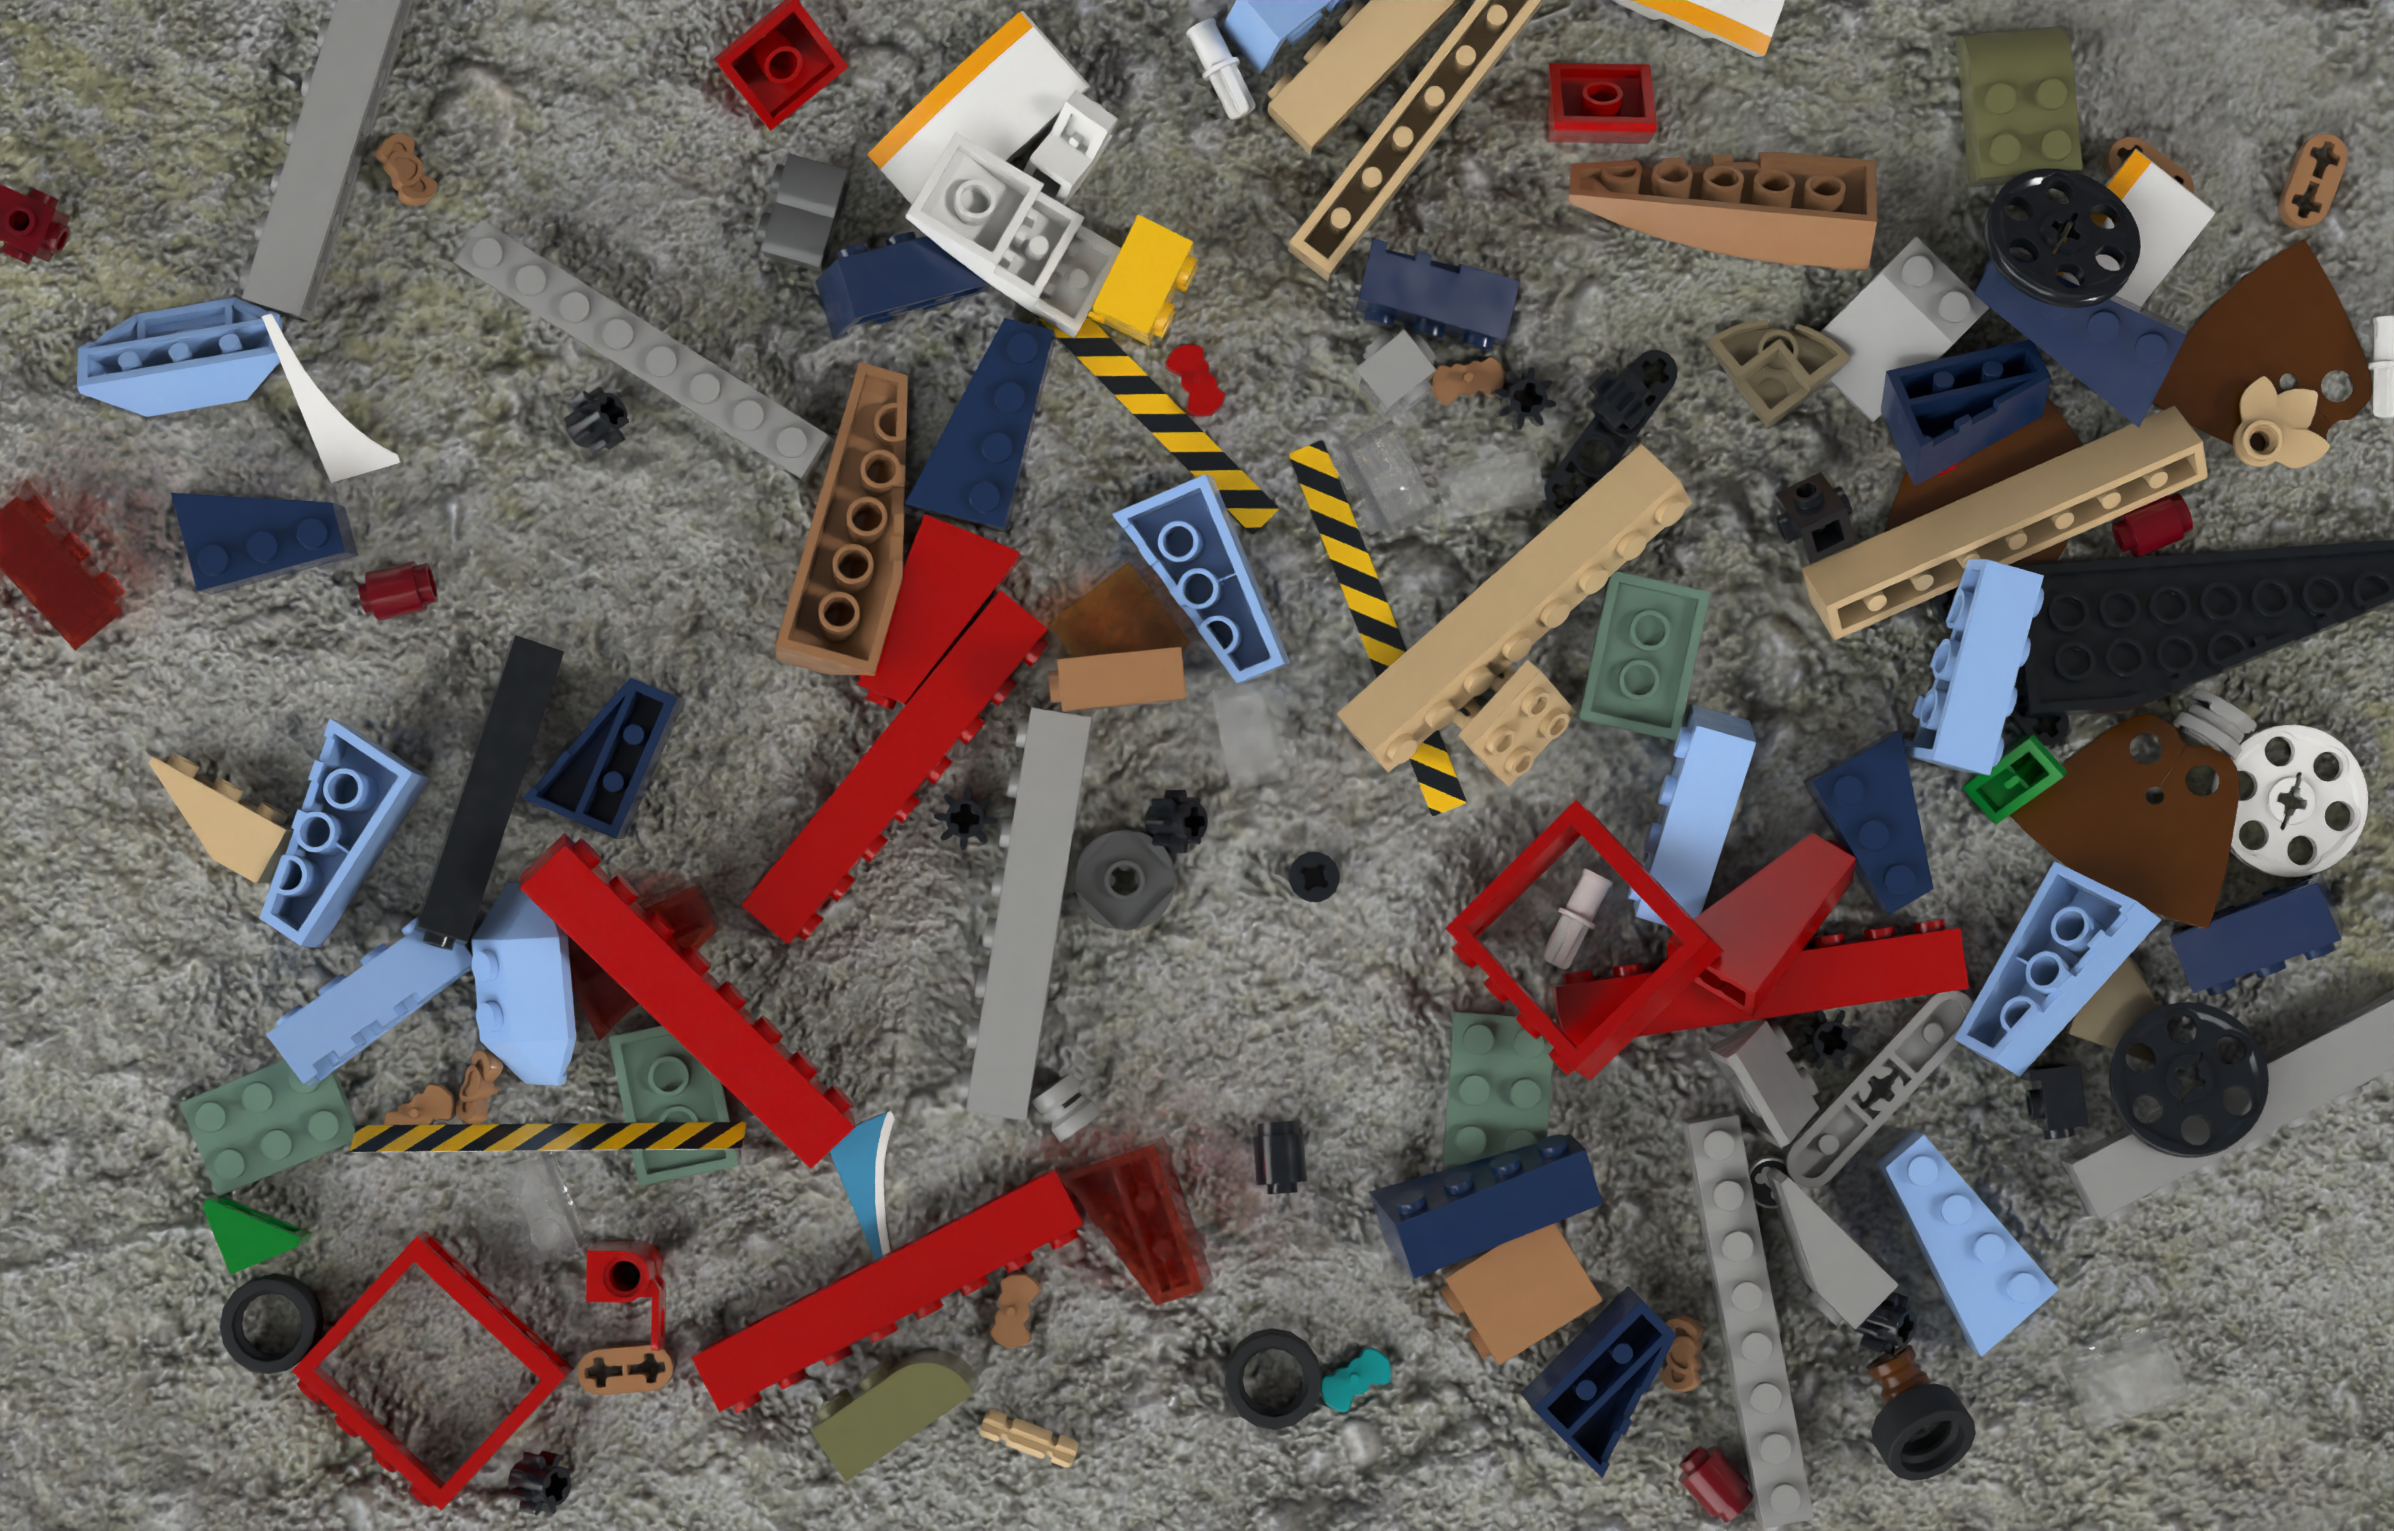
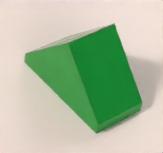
M2034 734L2018 735L2003 749L2000 761L1996 766L1992 767L1990 775L1976 773L1963 785L1962 789L1987 817L1997 825L2062 779L2067 774V771Z
M223 1195L207 1198L203 1206L204 1213L230 1275L301 1246L309 1241L312 1234L308 1230Z

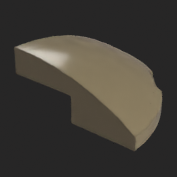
M1767 320L1752 321L1730 327L1707 340L1708 347L1727 376L1767 429L1814 394L1838 373L1851 358L1833 340L1816 330L1797 324L1794 327V331L1769 328Z
M2130 956L2127 957L2067 1024L2065 1033L2115 1050L2123 1035L2138 1019L2160 1007L2159 1002L2154 1000L2152 992L2144 979L2146 974ZM2132 1046L2126 1052L2127 1055L2153 1064L2155 1062L2153 1053L2145 1046Z

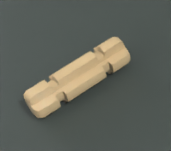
M993 1409L986 1412L980 1427V1435L995 1442H998L999 1439L1005 1440L1006 1446L1041 1459L1044 1456L1050 1457L1051 1463L1065 1468L1073 1464L1078 1451V1442L1061 1434L1059 1438L1052 1436V1431L1015 1418L1014 1421L1008 1420L1007 1414Z

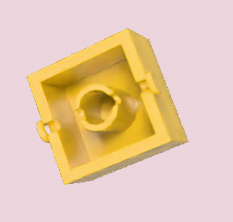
M1136 215L1135 222L1092 306L1093 312L1089 311L1087 316L1149 346L1154 335L1162 339L1165 336L1176 313L1174 311L1175 305L1171 301L1177 290L1186 293L1198 269L1196 265L1198 259L1194 257L1193 241L1143 216Z

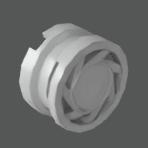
M2199 688L2194 689L2191 694L2190 707L2186 712L2178 714L2173 722L2174 726L2177 728L2184 726L2181 733L2201 746L2203 744L2210 746L2214 750L2228 756L2232 761L2236 760L2242 751L2240 743L2244 738V733L2254 732L2257 727L2256 722L2222 698Z

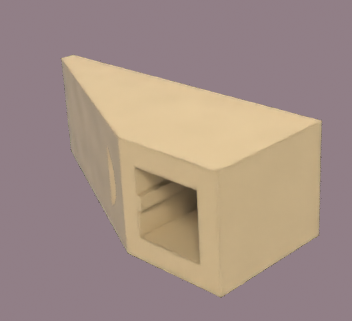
M172 753L169 759L152 756L149 761L150 766L210 857L256 884L269 883L279 864L281 855H284L294 831L290 825L285 823L288 815L262 801L258 808L241 799L244 791L222 778L216 777L214 783L197 775L196 773L200 766L181 755Z

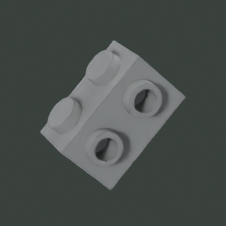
M1403 330L1396 337H1393L1387 331L1365 349L1366 353L1363 354L1365 361L1355 368L1352 380L1381 417L1384 418L1400 405L1407 412L1430 394V390L1433 388L1430 381L1436 372L1433 361L1437 357L1419 334L1411 338Z

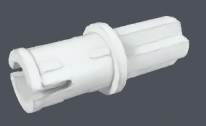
M1210 18L1188 29L1186 36L1190 39L1205 69V72L1202 74L1204 80L1211 81L1228 117L1232 120L1239 119L1255 109V102L1237 67L1240 64L1239 58L1232 57L1216 25L1215 18Z
M2379 316L2373 318L2374 356L2373 362L2368 363V369L2374 370L2373 413L2379 418L2394 419V316Z
M1583 869L1582 875L1565 909L1560 907L1558 910L1562 915L1542 953V958L1545 961L1561 969L1570 967L1588 929L1594 930L1596 925L1592 921L1613 882L1588 869Z

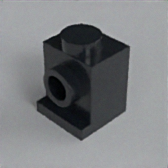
M2068 1061L2028 1067L2020 1076V1079L2029 1081L2032 1084V1090H2026L2025 1094L2027 1111L2030 1120H2037L2038 1127L2043 1129L2044 1139L2075 1136L2074 1127L2089 1125L2080 1064Z

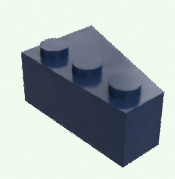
M906 232L885 240L887 246L870 251L867 244H859L838 252L839 259H836L815 281L833 339L848 335L847 330L852 326L877 320L878 325L893 321V315L923 308L925 311L983 293L992 286L943 250L928 236L916 239L915 232Z
M1373 238L1355 309L1357 312L1365 313V322L1392 328L1394 321L1414 325L1413 333L1433 339H1442L1445 332L1464 337L1463 345L1483 351H1492L1493 344L1499 346L1504 344L1517 296L1519 280L1464 264L1454 266L1431 260L1432 255L1420 251H1415L1413 256L1388 250V242Z
M2025 340L1886 371L1881 413L1914 487L2043 417L2051 376L2035 343L2031 340Z
M171 493L197 592L213 595L358 556L344 506L332 502Z
M1901 730L1887 733L1803 782L1838 843L1842 844L1856 858L1854 871L1879 913L1890 915L1934 889Z
M2322 871L2308 875V880L2281 890L2279 887H2274L2262 892L2263 896L2238 906L2231 905L2214 912L2209 929L2188 924L2173 929L2170 938L2193 994L2206 989L2209 996L2216 995L2236 987L2238 984L2235 978L2255 971L2257 978L2266 977L2285 969L2287 966L2284 960L2303 953L2306 960H2312L2336 950L2334 942L2342 939L2344 923Z
M1627 1286L1521 1392V1395L1530 1407L1603 1478L1610 1465L1608 1460L1621 1435H1625L1632 1423L1630 1417L1643 1392H1648L1676 1334Z

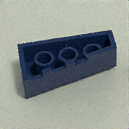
M2014 248L2009 249L2011 255L2016 260L2022 263L2034 262L2032 256ZM1990 258L1975 286V296L2137 427H2140L2187 336L2184 326L2116 295L2103 303L2083 308L2057 307L2037 301L2012 286L1999 273ZM2066 272L2055 273L2057 280L2065 287H2080L2078 280L2073 275Z
M1004 318L905 502L910 509L1007 533L1056 341L1054 330Z
M1571 1134L1551 1135L1533 1145L1369 1191L1386 1245L1413 1279L1603 1204L1586 1149Z

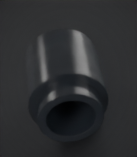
M1297 1121L1257 1124L1258 1136L1253 1137L1256 1184L1267 1185L1268 1195L1298 1192L1297 1182L1307 1181L1304 1134L1298 1133Z

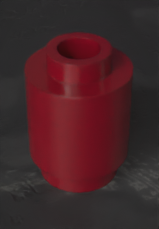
M2179 493L2167 495L2116 518L2117 523L2112 524V533L2122 552L2130 551L2135 558L2183 539L2184 533L2193 529L2191 513Z
M415 561L369 571L365 573L366 583L358 585L360 601L366 614L374 613L377 621L425 611L428 604L438 602L435 579L428 563L417 565Z
M1700 1445L1687 1454L1679 1464L1683 1472L1679 1476L1678 1481L1711 1517L1718 1516L1724 1523L1739 1515L1754 1497L1747 1488L1749 1482L1716 1446L1705 1450Z

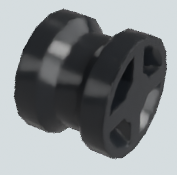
M1307 852L1298 856L1289 870V883L1292 891L1299 898L1308 902H1321L1329 899L1336 892L1340 882V872L1336 863L1328 855L1320 852Z

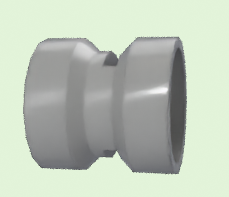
M1072 1072L1056 1081L1031 1100L1038 1112L1047 1114L1052 1121L1051 1130L1060 1142L1079 1131L1101 1114L1093 1101L1085 1100L1079 1091L1080 1083Z

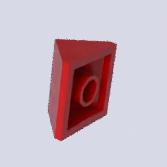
M784 0L713 58L722 73L770 131L849 68L799 0Z
M1549 63L1547 142L1648 144L1656 133L1657 127L1650 64Z

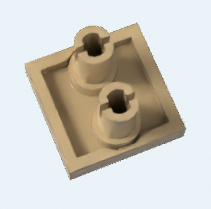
M1526 660L1518 670L1509 665L1500 673L1503 679L1497 676L1493 680L1489 688L1495 691L1496 694L1483 708L1472 698L1463 706L1469 716H1466L1459 710L1451 721L1453 725L1458 726L1462 730L1458 736L1508 787L1518 777L1529 771L1535 758L1553 739L1559 737L1566 730L1569 721L1577 713L1543 672L1529 660Z

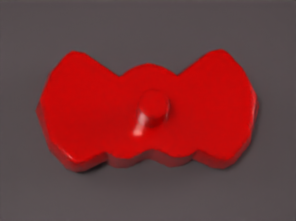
M1191 343L1178 345L1168 355L1165 361V368L1181 377V388L1189 394L1186 412L1195 417L1212 416L1222 407L1226 394L1217 387L1216 378L1209 373V364L1204 360V348Z

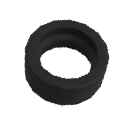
M274 1273L256 1277L234 1291L223 1307L219 1328L223 1346L235 1362L252 1372L273 1374L289 1370L297 1365L321 1339L324 1318L320 1301L308 1285L293 1276ZM270 1293L283 1295L292 1301L300 1312L302 1322L300 1335L294 1345L286 1351L274 1354L261 1352L253 1347L245 1337L242 1326L244 1312L250 1302L261 1295Z
M1274 1328L1253 1332L1240 1341L1228 1358L1225 1374L1229 1401L1239 1416L1256 1427L1273 1430L1294 1426L1308 1416L1319 1399L1322 1383L1317 1356L1308 1343L1290 1331ZM1269 1349L1283 1350L1294 1356L1302 1368L1304 1377L1302 1390L1297 1398L1287 1406L1276 1409L1262 1407L1252 1401L1245 1391L1243 1382L1244 1370L1250 1359L1259 1352Z
M1936 1383L1918 1385L1897 1395L1879 1412L1871 1429L1873 1444L1888 1468L1898 1478L1910 1481L1929 1479L1950 1469L1969 1451L1976 1435L1974 1420L1959 1397L1950 1387ZM1941 1421L1936 1429L1924 1438L1906 1443L1922 1427Z

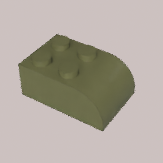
M2062 26L1958 35L1956 37L1969 188L2005 185L2014 177L2037 169H2062L2077 173L2083 170L2073 58L2065 29Z
M940 1349L916 1351L894 1365L888 1359H885L862 1376L864 1379L858 1383L861 1388L850 1395L848 1390L843 1388L821 1404L822 1408L816 1412L819 1418L811 1432L845 1482H847L974 1394L979 1377L962 1358Z

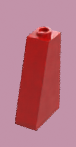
M924 514L903 568V580L875 676L861 675L857 684L869 689L865 699L894 710L897 701L907 704L1016 568L1022 556L1020 551Z
M1811 833L1695 917L1694 920L1724 951L1694 982L1753 1017L1853 883L1856 858L1842 844L1834 840L1826 841ZM1675 933L1672 934L1667 942V959L1684 944Z

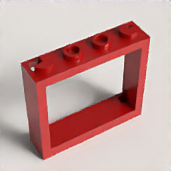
M1577 800L1445 928L1457 941L1452 947L1456 955L1471 969L1479 965L1489 976L1483 982L1486 988L1504 1005L1511 1000L1521 1011L1515 1018L1517 1022L1534 1039L1538 1040L1543 1035L1553 1046L1548 1055L1554 1063L1568 1076L1573 1071H1576L1590 1081L1724 951L1602 822ZM1583 836L1684 944L1577 1047L1478 937L1561 855Z
M426 1231L416 1236L291 1372L300 1379L297 1385L309 1399L316 1403L323 1401L337 1414L334 1420L344 1432L353 1438H357L360 1435L374 1448L371 1454L383 1468L392 1473L397 1470L411 1483L409 1490L417 1500L427 1507L435 1505L441 1511L460 1493L574 1368ZM415 1263L541 1380L446 1484L320 1367L327 1357Z

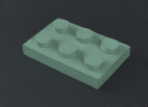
M1615 571L1607 580L1577 719L1676 741L1683 722L1711 592Z
M1454 1011L1443 1164H1467L1536 1144L1548 1135L1553 1060L1549 1057L1548 1053L1553 1049V1046L1543 1035L1538 1040L1534 1039L1515 1019L1517 1016L1463 1011Z
M662 1025L609 1036L626 1123L732 1122L725 1086ZM738 1149L632 1150L639 1186L736 1167L741 1164Z
M285 1060L180 1102L218 1197L351 1143L356 1126H358L336 1070L314 1087H311L301 1082Z

